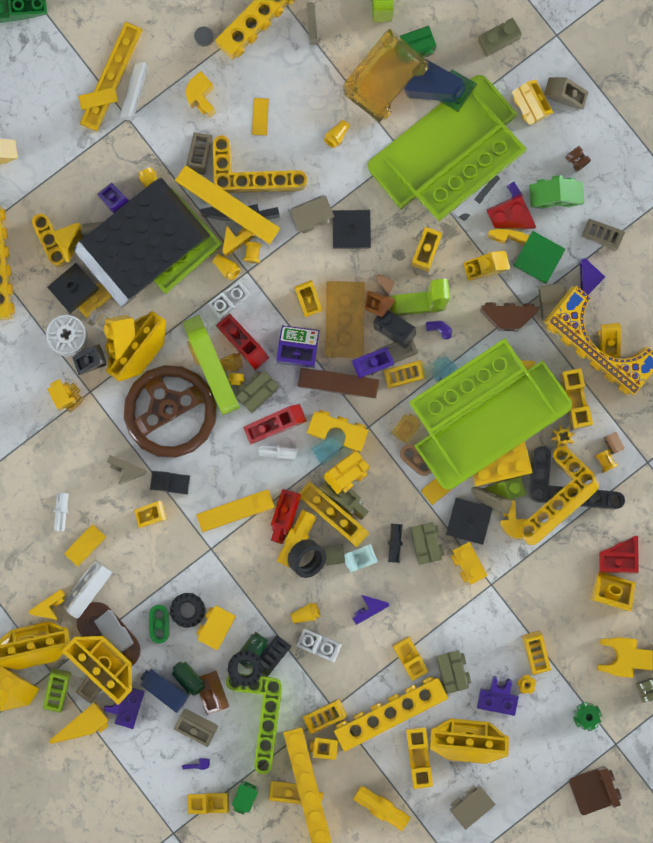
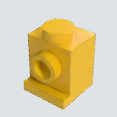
M60 379L50 383L51 387L47 388L59 411L77 402L74 397L70 398L72 392L67 384L64 385Z
M315 737V741H310L309 752L313 753V758L336 760L338 739ZM326 744L327 750H320V745Z

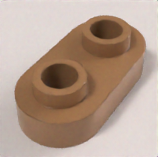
M407 444L402 447L400 458L403 462L421 476H428L432 473L429 467L426 470L421 469L420 465L425 463V461L413 444ZM407 451L413 452V456L411 458H408L406 456Z

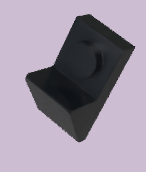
M100 344L94 345L72 357L78 375L106 366V359Z
M152 471L150 490L188 495L191 476Z

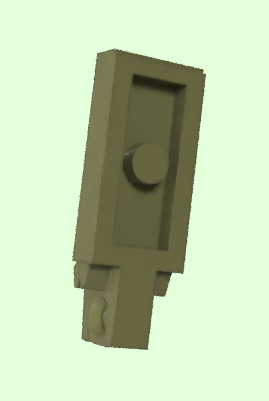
M326 481L320 486L319 489L351 516L355 515L362 520L369 511L362 506L361 497L352 489L346 493L342 491L336 494L331 485Z

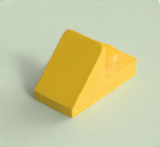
M227 226L223 255L225 257L229 256L242 247L245 242L252 240L256 236L243 228L237 233L238 236L235 237Z
M620 323L602 324L601 330H598L600 351L614 358L620 357Z
M60 589L28 612L30 615L59 620L51 606L54 605L56 608L65 601L63 598L67 595L63 589Z

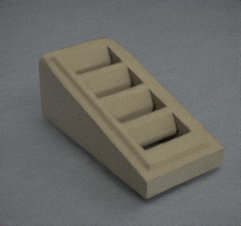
M193 133L186 166L201 175L206 173L212 135ZM196 141H202L207 143L206 145L196 143ZM195 148L205 150V152L195 150ZM194 156L203 157V159L194 158Z
M588 219L581 236L617 251L625 232ZM592 225L596 226L593 234L590 235L589 232ZM599 228L603 229L600 237H596ZM606 231L610 232L607 240H604ZM613 235H617L615 242L612 243Z

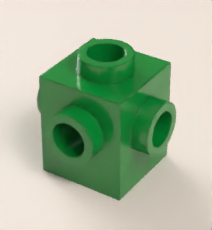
M587 702L576 706L577 709L573 711L575 715L573 720L578 728L587 729L589 732L599 727L598 723L602 722L600 719L602 713L598 706L594 707V704ZM590 713L592 719L587 721L585 717Z

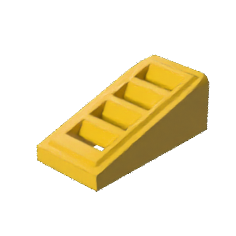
M422 360L383 370L388 389L427 379ZM414 366H417L419 373L418 377H416ZM406 368L410 370L411 379L408 378ZM399 370L402 371L403 381L400 379ZM391 372L395 374L396 383H393Z
M535 631L522 635L532 675L550 671L551 667L543 634L540 631ZM540 646V649L531 651L532 648ZM540 654H542V656H543V657H539V658L533 659V656H537V655H540ZM540 662H544V663H545L544 665H541V666H537V667L534 666V664H537V663H540Z
M336 699L304 715L302 718L310 734H313L345 719L347 713L340 699ZM333 707H335L339 716H336ZM325 710H328V711H329V713H330V715H331V717H332L331 720H329V717H328V715H327V713H326ZM319 713H321L325 723H322L318 715ZM313 716L318 724L317 727H315L311 719V717Z

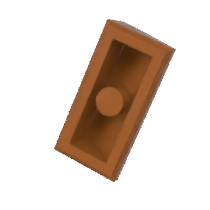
M368 291L364 309L383 317L396 299L383 293Z
M217 671L199 676L205 685V688L199 694L206 714L209 715L228 708L229 704Z

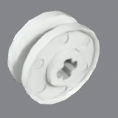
M60 315L54 318L46 330V340L50 348L58 355L65 357L75 356L80 353L88 340L87 330L83 323L71 315ZM65 332L71 334L68 340L64 338Z

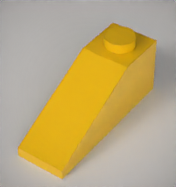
M94 702L51 738L49 742L53 744L94 734L97 731L101 733L109 726L107 722L111 719Z

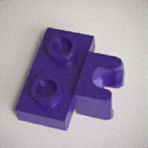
M492 676L490 690L480 688L477 709L515 716L519 696L510 694L512 680L508 678L504 686L497 685V677Z
M132 688V691L119 705L116 703L112 706L105 705L103 710L116 714L114 724L134 729L145 691Z

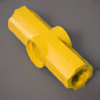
M301 511L294 527L291 528L285 539V545L278 556L277 562L289 567L288 554L296 543L308 539V534L316 521V516L307 511Z
M363 785L360 786L353 797L355 802L370 810L369 812L382 821L385 820L401 832L411 818L408 814L396 808L388 799L381 795L378 796Z

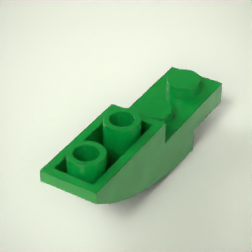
M0 0V23L47 15L46 0Z

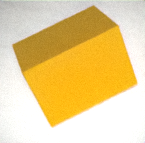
M598 571L590 600L621 610L632 611L636 582L606 573H599Z

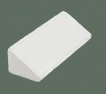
M145 62L136 63L133 66L120 113L121 119L133 121L135 118L148 69Z
M95 559L61 604V607L78 619L112 572Z

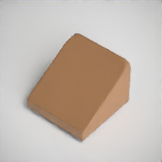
M377 274L375 280L384 293L389 296L394 286V280Z
M616 432L604 437V441L608 449L611 450L610 453L612 455L624 449Z

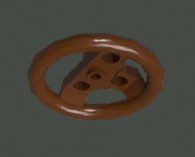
M163 365L146 371L132 384L125 398L123 418L129 435L141 449L157 457L177 458L194 452L208 440L216 423L217 404L210 386L199 374L183 366ZM179 377L192 383L193 386L178 392L168 389L162 378ZM145 388L151 398L149 408L146 413L136 419V402ZM163 389L165 391L164 398L156 399L154 396L155 391ZM183 396H190L191 404L183 406L181 398ZM204 403V422L199 432L188 442L177 446H162L146 437L151 432ZM167 408H173L172 414L166 413ZM150 415L158 417L156 425L151 426L148 424L147 419Z

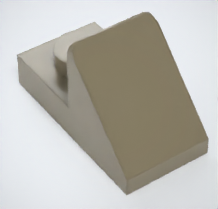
M110 455L107 462L111 464L110 468L119 472L124 469L119 481L120 485L147 473L146 470Z

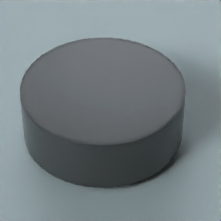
M204 26L199 27L194 34L196 43L202 47L209 46L213 41L211 29Z

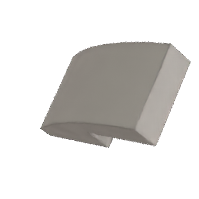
M112 610L106 611L94 621L104 638L120 653L134 643L128 631L120 625Z

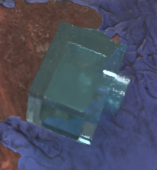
M446 355L443 358L439 356L432 363L434 366L431 370L433 372L432 377L439 382L459 368Z
M330 436L313 447L311 451L323 466L341 454L339 449L342 446L336 438L332 439Z

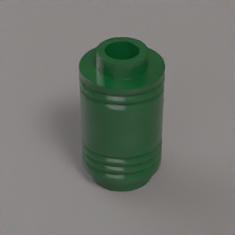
M255 631L240 651L248 650L260 656L268 645L266 644L268 640ZM249 661L240 662L246 668L249 665L253 667Z
M180 661L172 668V675L189 695L196 696L205 688L204 681L187 662L182 663Z

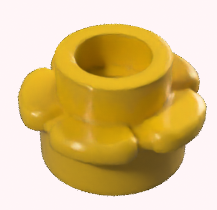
M229 373L228 381H230V385H241L242 382H245L244 374Z
M523 675L517 681L519 691L523 694L533 693L536 686L535 679L531 678L530 675Z

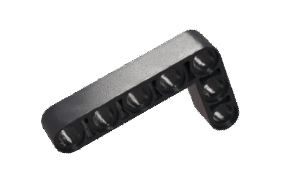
M545 446L536 448L532 453L531 468L533 473L530 474L529 497L536 503H547L553 498L555 490L560 491L564 488L562 486L549 485L551 451ZM539 450H542L546 453L545 460H539L537 458V452ZM537 469H541L545 473V477L542 480L537 479L535 476ZM536 488L543 491L541 499H537L534 496L533 492ZM597 490L594 494L600 496L599 504H594L590 497L579 507L615 510L624 505L625 497L620 492ZM613 495L619 498L618 506L611 504L610 499Z

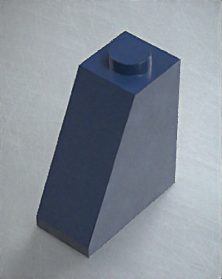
M424 59L405 86L404 91L407 97L413 99L455 102L464 93L465 85L461 78Z
M154 668L150 671L146 669L140 678L142 680L140 685L176 713L180 711L190 696L185 690Z

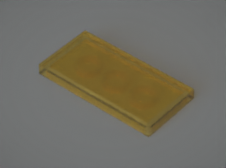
M327 281L325 358H359L363 356L365 282Z

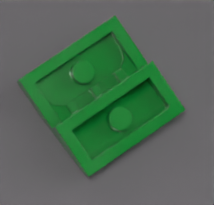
M532 231L513 266L547 284L566 249Z

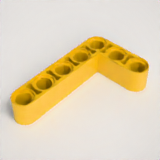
M220 135L213 140L214 184L225 192L301 191L306 188L307 175L300 170L232 172L229 139L226 136ZM220 142H225L227 147L220 150L217 148V145ZM220 161L228 163L225 168H219L217 164ZM281 177L285 180V183L277 185L275 180ZM302 177L304 182L298 185L294 183V179ZM264 178L266 183L263 186H258L256 180ZM225 179L228 181V184L225 187H220L218 182ZM245 179L247 184L241 187L237 185V181Z
M560 446L556 448L553 452V458L558 467L572 481L521 525L520 534L528 545L539 543L599 488V483L594 473L567 447ZM534 531L532 535L527 536L529 532Z

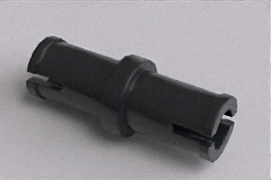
M391 523L390 541H388V562L400 563L401 546H403V542H401L403 524Z

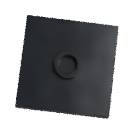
M332 210L334 218H332L333 249L371 248L370 210Z
M77 263L73 264L47 287L70 314L99 290Z
M455 498L446 535L483 545L493 508Z

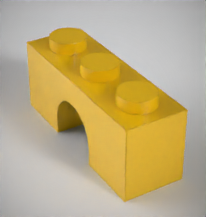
M582 369L562 372L560 374L562 388L572 401L571 410L568 412L571 430L592 426L593 420L590 406L587 405L584 394L585 383Z
M324 410L314 411L307 431L308 435L325 440L330 430L339 429L345 434L343 447L353 451L356 450L359 453L362 452L369 432L366 429V425L355 422V425L347 423L348 419L337 416V419L330 417V413Z
M426 727L405 728L413 789L433 787Z

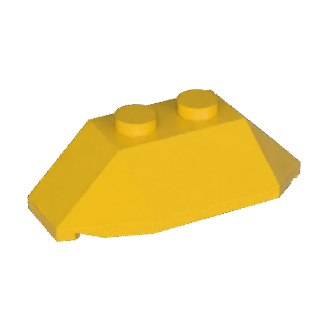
M154 311L134 320L135 338L120 359H114L110 356L108 358L106 372L119 382L141 375L164 345L166 320Z
M47 621L10 630L0 639V666L21 670L57 661L63 655L61 651L70 642L68 629Z
M103 636L74 637L61 651L116 704L119 705L132 691V663Z
M0 666V711L29 706L40 688L10 668Z
M450 718L431 729L430 749L447 760L488 764L508 757L509 737L504 735L490 722Z

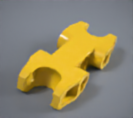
M623 637L599 638V644L610 646L615 650L616 658L609 665H597L596 670L628 678H634V669L653 670V650L636 649L637 639Z

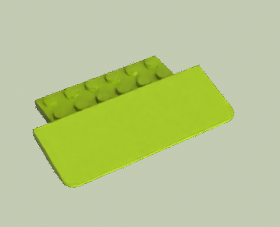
M476 75L464 84V93L455 102L443 101L368 162L369 172L400 210L417 198L439 222L527 151L526 147L506 127L508 123L517 117V113L485 76Z
M506 338L409 401L410 406L430 434L415 444L414 447L439 484L448 490L455 488L568 413L572 407L571 399L545 362L542 360L527 370Z

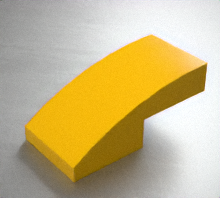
M494 229L489 230L487 237L503 245L507 238L525 245L529 235L514 230Z
M92 524L71 545L64 555L79 567L106 539V536Z
M409 636L392 645L412 681L429 672Z
M229 793L187 794L188 814L230 812Z

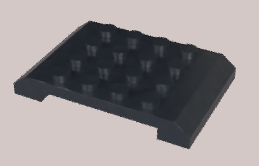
M161 177L152 182L75 245L73 251L118 305L123 308L136 298L138 293L186 254L206 241L210 234Z

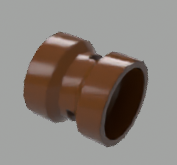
M577 146L565 157L568 162L573 164L576 172L591 162L590 157L583 153V149L580 146Z

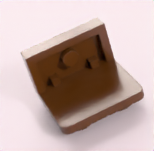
M602 766L569 779L580 814L587 815L609 806L615 808L621 805L619 800L622 799L619 789L614 787L612 781H615V777L611 769L608 770L607 767Z

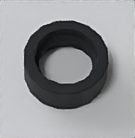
M311 539L301 540L296 543L288 554L289 567L303 578L316 575L326 562L325 550ZM315 550L312 560L305 566L299 567L301 558L307 552Z

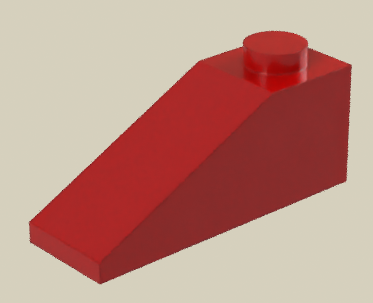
M230 313L215 325L254 370L269 359L263 348Z
M297 404L288 406L243 428L251 445L307 422L301 405Z

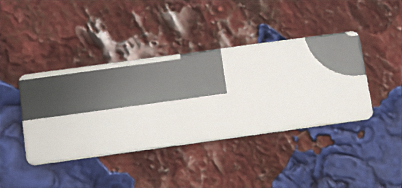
M495 176L459 205L454 213L463 221H466L501 178Z

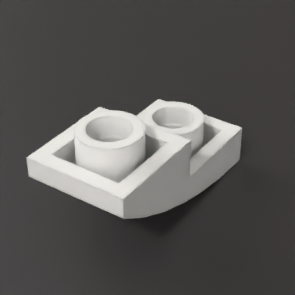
M239 280L209 302L208 305L217 317L221 319L252 295L242 281Z
M303 629L297 647L332 662H335L342 646L338 642L307 629Z

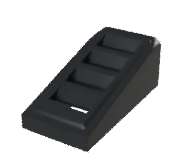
M279 635L273 638L259 656L260 660H263L270 666L269 670L263 666V673L266 676L270 675L292 647ZM274 643H279L285 648L284 651H281ZM270 648L274 649L280 656L276 657L269 651ZM268 654L271 658L275 660V662H270L264 656Z

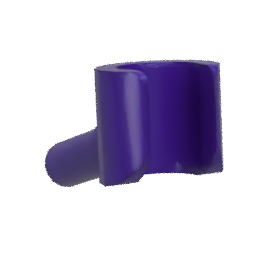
M199 758V764L182 765V769H208L210 759Z

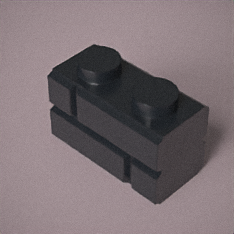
M389 310L383 317L377 315L373 321L376 331L393 342L399 343L404 349L408 347L416 336V328Z

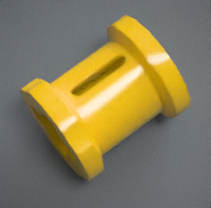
M245 242L247 247L243 261L259 264V250L262 244Z
M610 449L594 456L595 459L599 460L603 468L602 473L618 466L610 454Z

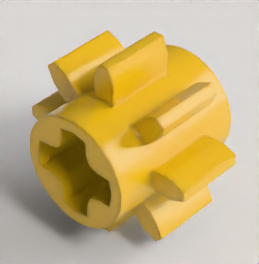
M560 425L559 431H552L555 437L551 441H556V448L560 445L567 447V443H574L571 437L575 433L569 432L570 426L563 429L562 425ZM565 433L567 440L560 441L561 437L559 434Z

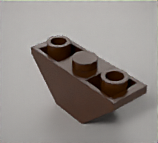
M486 302L485 305L480 307V312L498 331L518 332L539 311V307H534L532 303H524L523 306H515V303H504V306H496L494 302Z

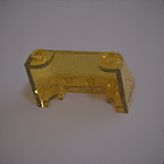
M388 29L343 84L344 95L380 123L382 119H387L391 114V103L412 77L422 76L427 71L428 61L392 29Z

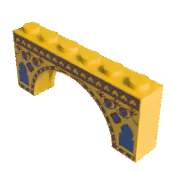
M572 286L544 320L543 323L547 325L546 329L554 335L558 334L561 337V342L566 346L570 347L571 345L580 358H586L590 361L589 365L593 369L602 371L607 381L610 383L615 382L619 386L618 390L625 395H635L653 373V350L649 347H643L635 355L624 359L614 358L601 352L589 339L584 325L585 309L591 298L579 287Z

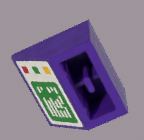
M282 325L276 359L277 363L315 368L320 330Z

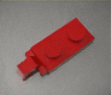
M282 489L271 522L273 531L271 541L283 544L286 535H288L301 494Z

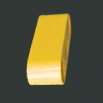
M36 214L32 218V225L49 261L55 267H63L67 263L63 255L60 261H53L54 255L61 253L55 238L52 244H45L47 237H54L52 232L55 230L51 221L45 214ZM39 220H46L44 227H37Z

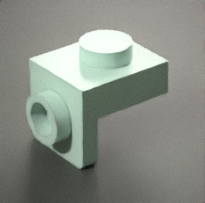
M371 544L344 554L345 564L350 569V572L378 562Z

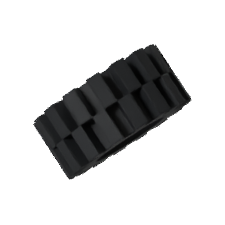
M180 594L172 601L170 616L178 626L184 628L194 627L205 616L204 602L196 594ZM184 603H191L195 607V613L190 618H185L180 613V608Z
M248 650L239 651L231 657L227 671L234 683L245 687L255 684L260 679L263 672V664L256 653ZM242 661H249L253 666V671L248 676H242L238 672V664Z

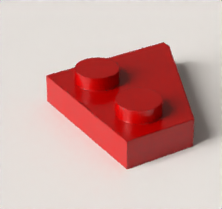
M522 194L486 209L494 228H536Z
M634 536L599 553V573L638 574V536Z

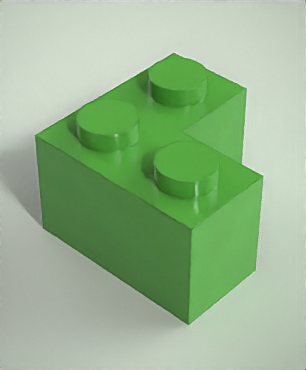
M562 175L552 176L551 180L539 179L537 183L529 185L530 205L533 208L574 207L584 204L583 182L576 181L573 177L563 178Z

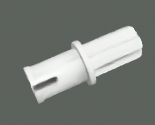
M280 445L278 447L259 446V456L277 458V460L279 458L296 460L297 448L280 447Z
M57 493L56 507L53 510L55 513L54 531L63 532L65 530L66 514H69V511H67L69 494Z

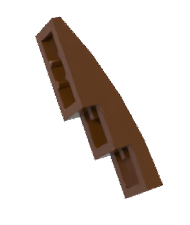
M306 368L300 369L298 387L374 399L377 398L379 385L378 379L367 377L359 379L355 375Z

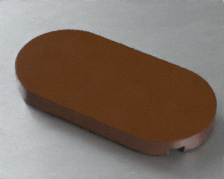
M101 602L90 603L77 619L79 633L83 637L103 636L94 621L106 611L112 609ZM115 614L120 625L126 628L134 642L122 652L133 666L140 657V644Z

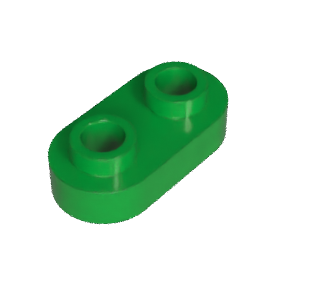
M155 605L149 612V636L157 644L164 643L169 638V611L163 605ZM157 611H162L163 616L161 618L156 616ZM158 630H161L163 632V636L161 638L157 637L156 632Z

